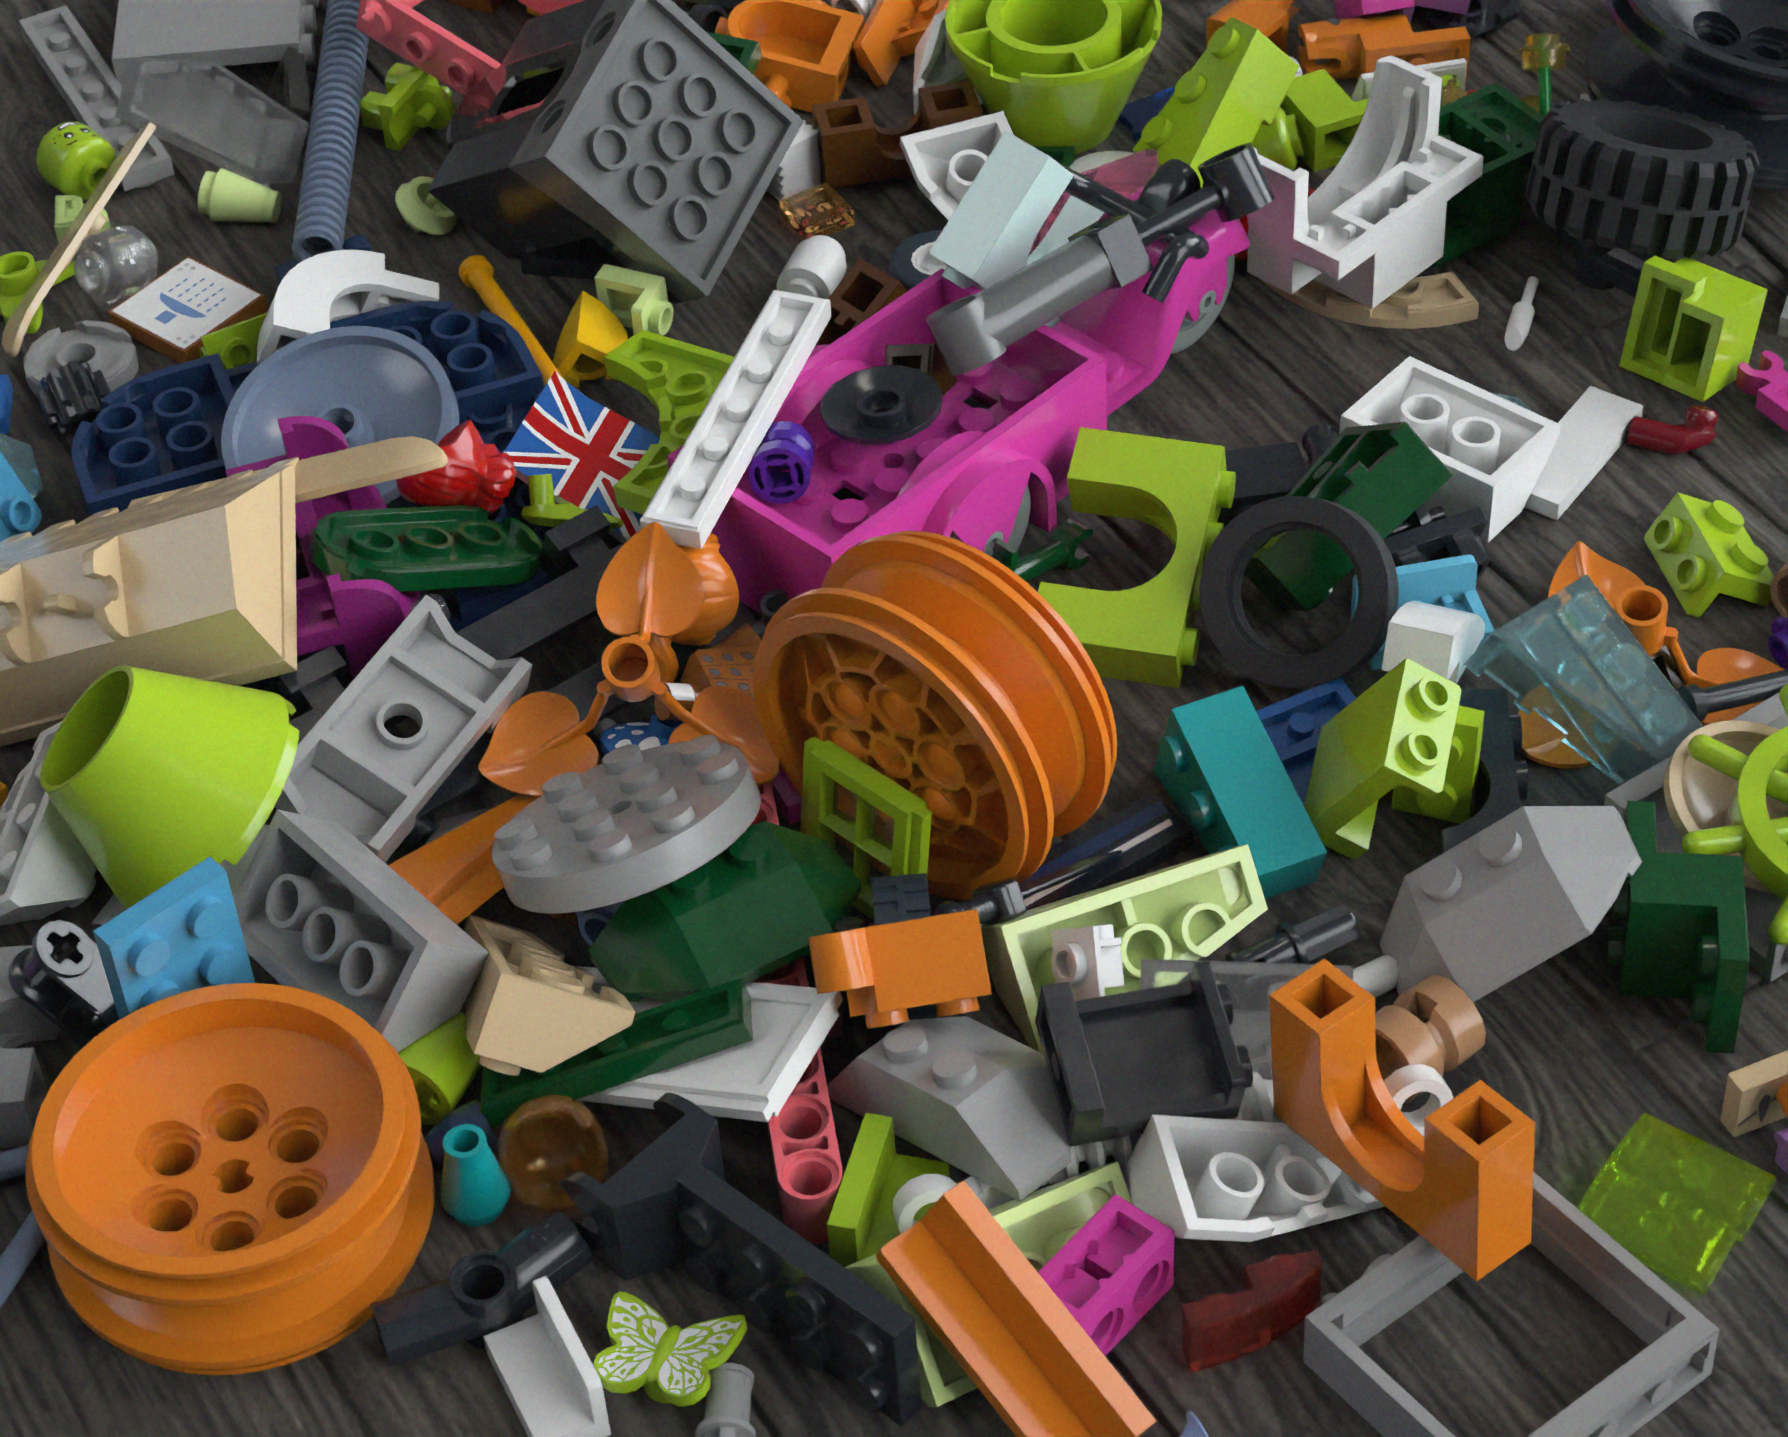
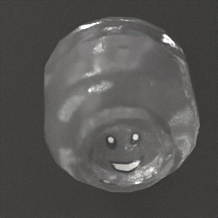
M125 224L84 238L74 261L75 276L82 289L97 300L109 304L133 295L156 279L158 271V253L154 244L140 230Z

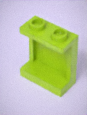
M1405 658L1321 727L1304 807L1323 845L1355 860L1369 849L1378 800L1397 785H1405L1428 798H1434L1442 792L1461 696L1459 685Z

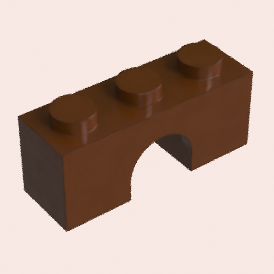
M971 81L918 88L919 106L915 116L906 124L896 128L876 126L865 97L812 105L814 130H818L821 175L826 189L837 187L851 188L862 183L887 179H906L913 176L900 146V137L981 117L982 108Z

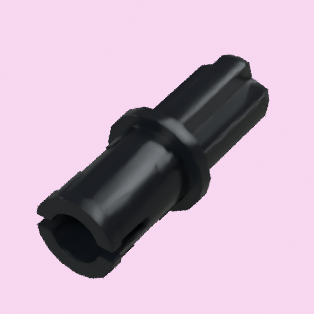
M1336 905L1293 926L1283 922L1277 925L1276 934L1242 950L1227 954L1225 957L1229 975L1252 964L1257 966L1256 969L1241 975L1240 978L1233 981L1237 989L1243 995H1247L1253 989L1292 971L1301 974L1309 968V963L1356 942L1360 937L1358 921L1354 913H1351L1346 905Z

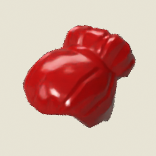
M466 420L447 433L437 444L448 457V463L444 467L396 479L398 492L405 500L416 506H476L489 511V515H492L503 504L504 498L509 496L510 490L514 486L517 471L510 456L507 453H500L495 444H484L472 421Z

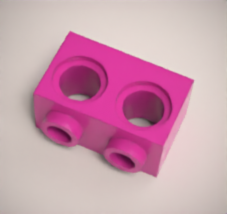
M1116 1194L1038 1271L1039 1275L1104 1356L1116 1346L1174 1285V1230Z

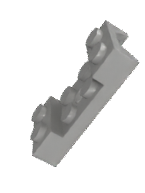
M425 595L298 744L288 779L274 807L283 811L338 822L385 863L415 827L416 815L485 731L491 734L505 711L520 699L528 689L532 664L522 657L505 660L494 659L456 634L437 601ZM404 715L414 719L418 723L420 731L409 738H398L391 735L385 729L384 723L393 716Z

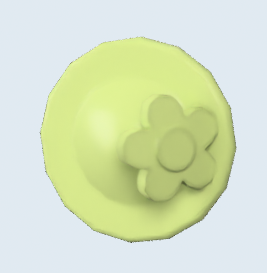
M420 176L408 183L402 184L396 191L395 203L403 219L415 233L423 231L431 235H443L451 232L456 225V215L427 191L433 178Z

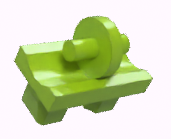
M395 63L387 71L385 79L387 95L369 91L360 102L363 125L383 131L386 148L400 151L421 127L429 126L441 129L446 127L455 116V106L451 99L452 91L446 86H440L436 78L415 65L409 66Z

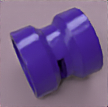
M788 421L774 422L769 427L749 465L748 480L752 490L760 498L771 503L786 504L796 501L805 493L810 483L811 468L815 457V444L812 436L804 427ZM788 469L790 470L789 472H781V471H779V470L785 471V470H788Z

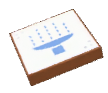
M187 256L109 310L108 315L110 323L125 329L131 338L181 364L201 358L199 348L204 346L201 336L262 315L268 311L264 294Z

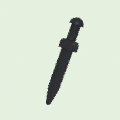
M1122 850L1083 859L1020 886L1014 878L987 883L976 888L972 892L971 899L959 904L951 900L943 902L936 909L934 916L978 909L980 924L988 925L1012 920L1026 913L1024 898L1089 872L1121 854Z

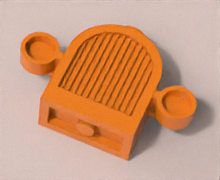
M745 0L731 11L728 19L723 17L719 19L715 33L758 41L762 57L753 75L790 109L792 107L813 113L812 105L839 101L857 61L853 44L863 28L864 15L833 8L821 0Z

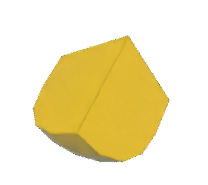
M582 290L562 329L555 349L553 363L563 378L573 387H579L580 380H595L605 376L606 381L613 379L608 377L604 356L628 340L627 331L618 317L609 308Z

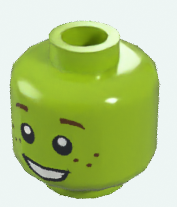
M76 121L64 122L52 128L43 136L38 147L36 163L38 171L43 178L62 194L82 197V200H88L115 160L116 153L106 139L87 125Z

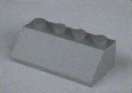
M277 809L234 897L247 953L282 986L295 987L319 994L352 1010L377 1030L394 1047L397 1053L460 1012L489 954L487 950L335 821Z

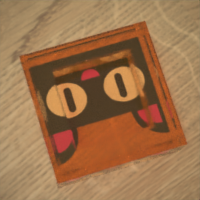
M826 182L780 200L781 216L804 240L815 235L827 236L855 225L854 209Z

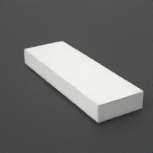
M1590 386L1558 422L1561 425L1560 435L1524 508L1558 520L1628 438L1629 429L1634 417H1642L1643 405Z

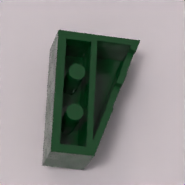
M1407 422L1346 427L1285 497L1303 496L1317 498L1345 506L1369 522L1384 540L1444 485L1453 474ZM1298 529L1281 533L1265 542L1250 559L1244 574L1278 611H1307L1322 604L1332 593L1334 585L1354 567L1346 553L1333 540L1312 530Z

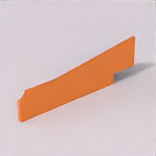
M518 794L388 866L457 925L504 887L492 860V848L496 840L495 833L538 797Z

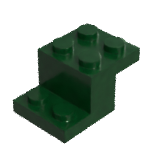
M1496 82L1440 108L1438 135L1484 157L1482 176L1447 201L1443 257L1431 265L1433 268L1520 227L1524 173L1531 170L1539 129L1544 116Z
M1627 801L1624 824L1642 863L1633 876H1626L1617 899L1605 914V916H1611L1612 920H1616V925H1607L1605 966L1618 967V995L1691 999L1692 1023H1704L1705 1052L1734 1053L1750 961L1743 856L1657 852L1655 802Z

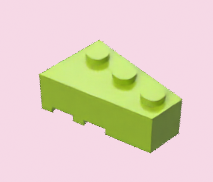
M1230 16L1225 25L1213 33L1208 42L1207 49L1191 71H1188L1179 79L1174 94L1160 113L1146 124L1140 140L1132 150L1155 170L1170 159H1179L1187 163L1198 175L1202 189L1203 179L1199 173L1198 166L1228 149L1245 143H1252L1261 123L1271 125L1299 65L1257 28Z

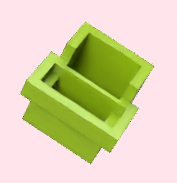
M1653 256L1643 264L1619 366L1704 402L1736 380L1739 363H1749L1768 289L1685 256L1675 263L1658 256Z

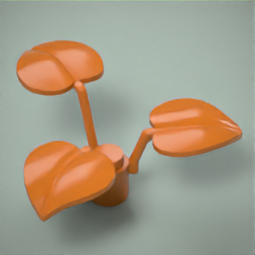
M652 522L646 525L624 543L610 561L599 582L596 594L598 615L607 631L622 638H618L610 643L602 655L601 666L606 679L597 684L598 693L587 717L580 722L579 712L573 702L557 693L540 691L530 693L518 699L505 711L498 721L488 749L478 765L481 774L495 785L515 794L540 797L543 795L542 785L552 777L565 772H578L580 774L598 766V750L586 733L596 726L612 694L628 702H639L651 695L657 697L676 718L684 722L672 732L668 744L688 742L703 735H715L718 742L730 744L742 751L747 759L756 785L771 782L779 774L780 759L775 757L761 725L755 701L749 695L729 686H710L699 693L693 704L692 711L689 712L671 695L666 686L660 682V669L652 649L648 645L651 634L661 638H673L686 632L701 614L704 606L705 591L701 575L695 564L675 544L659 523Z
M1578 541L1566 554L1552 579L1547 599L1548 619L1553 629L1561 637L1577 645L1592 644L1605 636L1609 642L1614 643L1612 655L1602 684L1596 693L1583 681L1569 677L1547 679L1529 690L1523 698L1518 712L1522 722L1521 752L1532 761L1549 767L1563 769L1587 767L1613 755L1626 738L1629 719L1623 709L1605 700L1613 690L1625 657L1632 660H1645L1657 653L1662 646H1666L1682 682L1685 685L1695 684L1701 689L1784 669L1763 657L1745 650L1718 648L1703 653L1698 659L1696 674L1693 673L1677 641L1678 630L1666 627L1668 612L1666 597L1656 588L1646 586L1637 575L1628 569L1601 557L1584 543ZM1762 702L1707 714L1700 724L1706 726L1715 722L1733 720Z

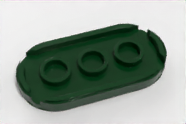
M449 505L351 510L330 513L318 520L316 529L313 526L307 553L314 565L329 576L339 574L341 581L375 579L389 583L397 591L403 592L508 585L527 581L537 573L542 543L532 529L517 519L504 516L503 524L488 520L489 511L480 507Z

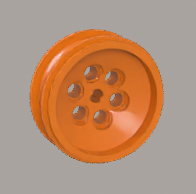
M900 531L884 536L871 537L858 542L847 549L832 564L825 576L821 589H813L795 596L772 616L754 659L753 691L761 725L775 757L780 759L782 769L801 797L804 742L814 736L822 742L830 740L927 802L926 808L932 811L927 870L929 894L944 898L968 900L972 898V892L976 888L993 881L1014 878L1017 880L1018 885L1022 884L1044 862L1050 850L1052 838L1072 832L1084 824L1101 806L1107 793L1117 756L1116 725L1107 692L1088 653L1062 617L1026 581L993 557L959 540L925 531ZM838 783L837 810L856 821L857 795ZM875 807L873 833L893 845L894 819ZM835 833L846 845L854 850L853 843ZM871 856V864L891 876V868Z
M237 983L198 988L153 1002L113 1023L94 1037L70 1060L50 1087L40 1107L29 1140L26 1157V1186L29 1202L37 1225L47 1241L50 1263L58 1286L69 1306L82 1322L98 1336L127 1354L158 1367L190 1374L233 1375L276 1368L314 1355L357 1330L373 1317L370 1304L392 1297L404 1282L422 1248L429 1231L434 1210V1171L426 1141L421 1133L419 1102L410 1073L397 1051L368 1022L338 1002L310 991L276 984Z

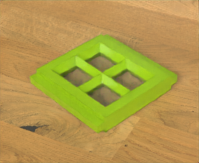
M813 736L804 742L800 832L828 841L860 880L861 892L857 900L853 901L852 906L874 920L872 877L927 873L932 811L926 808V801L830 740L822 742Z

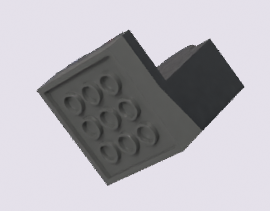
M584 0L526 21L500 67L483 77L465 96L455 111L446 133V145L450 152L427 191L507 258L522 255V252L530 253L591 237L627 269L665 277L668 302L677 304L709 296L799 131L803 120L672 0Z

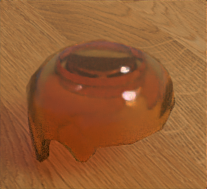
M559 1095L537 1098L525 1102L503 1123L497 1145L500 1152V1168L510 1181L516 1198L525 1205L551 1212L577 1207L560 1186V1181L572 1171L583 1172L603 1183L608 1168V1150L603 1129L592 1112L581 1101H574L568 1096Z

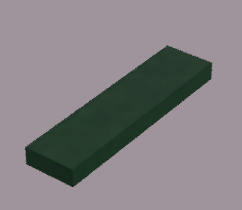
M736 979L635 1014L631 1026L542 1073L521 1067L519 1075L513 1076L482 1066L480 1111L482 1115H485L490 1127L494 1128L752 1041L751 996L743 980Z

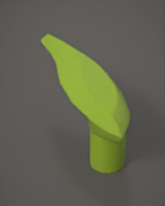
M552 474L528 476L531 506L524 507L520 515L531 524L556 527L588 510L581 509L571 503L555 504ZM603 513L610 522L609 529L621 528L623 526V520Z

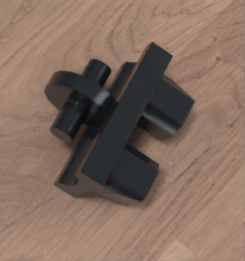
M1423 503L1384 539L1395 567L1470 554L1474 556L1478 565L1477 578L1483 575L1489 563L1487 553L1480 539L1487 524V520L1480 507L1446 517L1443 507L1437 506L1427 510Z

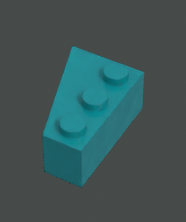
M1240 686L1171 709L1164 736L1160 739V750L1153 771L1189 825L1193 828V831L1209 855L1248 844L1265 899L1316 882L1327 851L1244 687Z

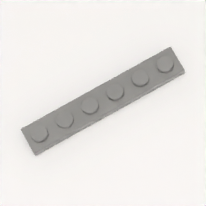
M65 5L19 20L24 41L78 122L87 125L106 139L114 148L117 157L125 143L148 123L68 7ZM154 132L119 183L124 191L147 187L154 184L157 180L175 175L171 157Z

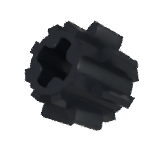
M71 361L66 365L52 368L46 377H42L40 383L43 390L39 391L37 395L49 427L58 426L61 434L64 436L68 434L75 436L82 421L92 423L96 419V416L102 410L100 400L108 395L110 390L101 370L92 372L87 362L81 364L77 363V361Z

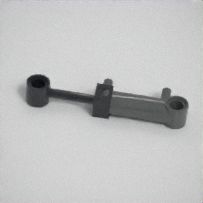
M1252 143L1233 147L1201 163L1198 166V170L1203 179L1202 189L1138 225H1134L1130 214L1100 219L1069 236V243L981 292L954 301L930 314L926 318V322L952 376L964 374L993 361L1006 352V346L1103 291L1121 288L1150 272L1154 268L1145 247L1205 213L1215 209L1221 222H1229L1253 213L1271 203L1275 196Z

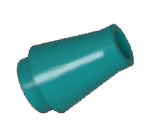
M472 1124L455 1126L446 1133L443 1139L445 1154L440 1201L445 1211L459 1223L468 1226L485 1225L494 1221L503 1212L511 1193L510 1182L487 1144L484 1131Z

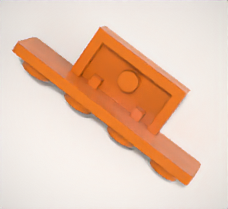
M877 0L853 44L859 66L868 73L876 87L888 83L901 57L915 53V47L935 15L947 9L950 0Z

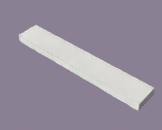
M773 290L641 517V529L652 522H657L665 529L675 544L702 549L831 318L830 300Z

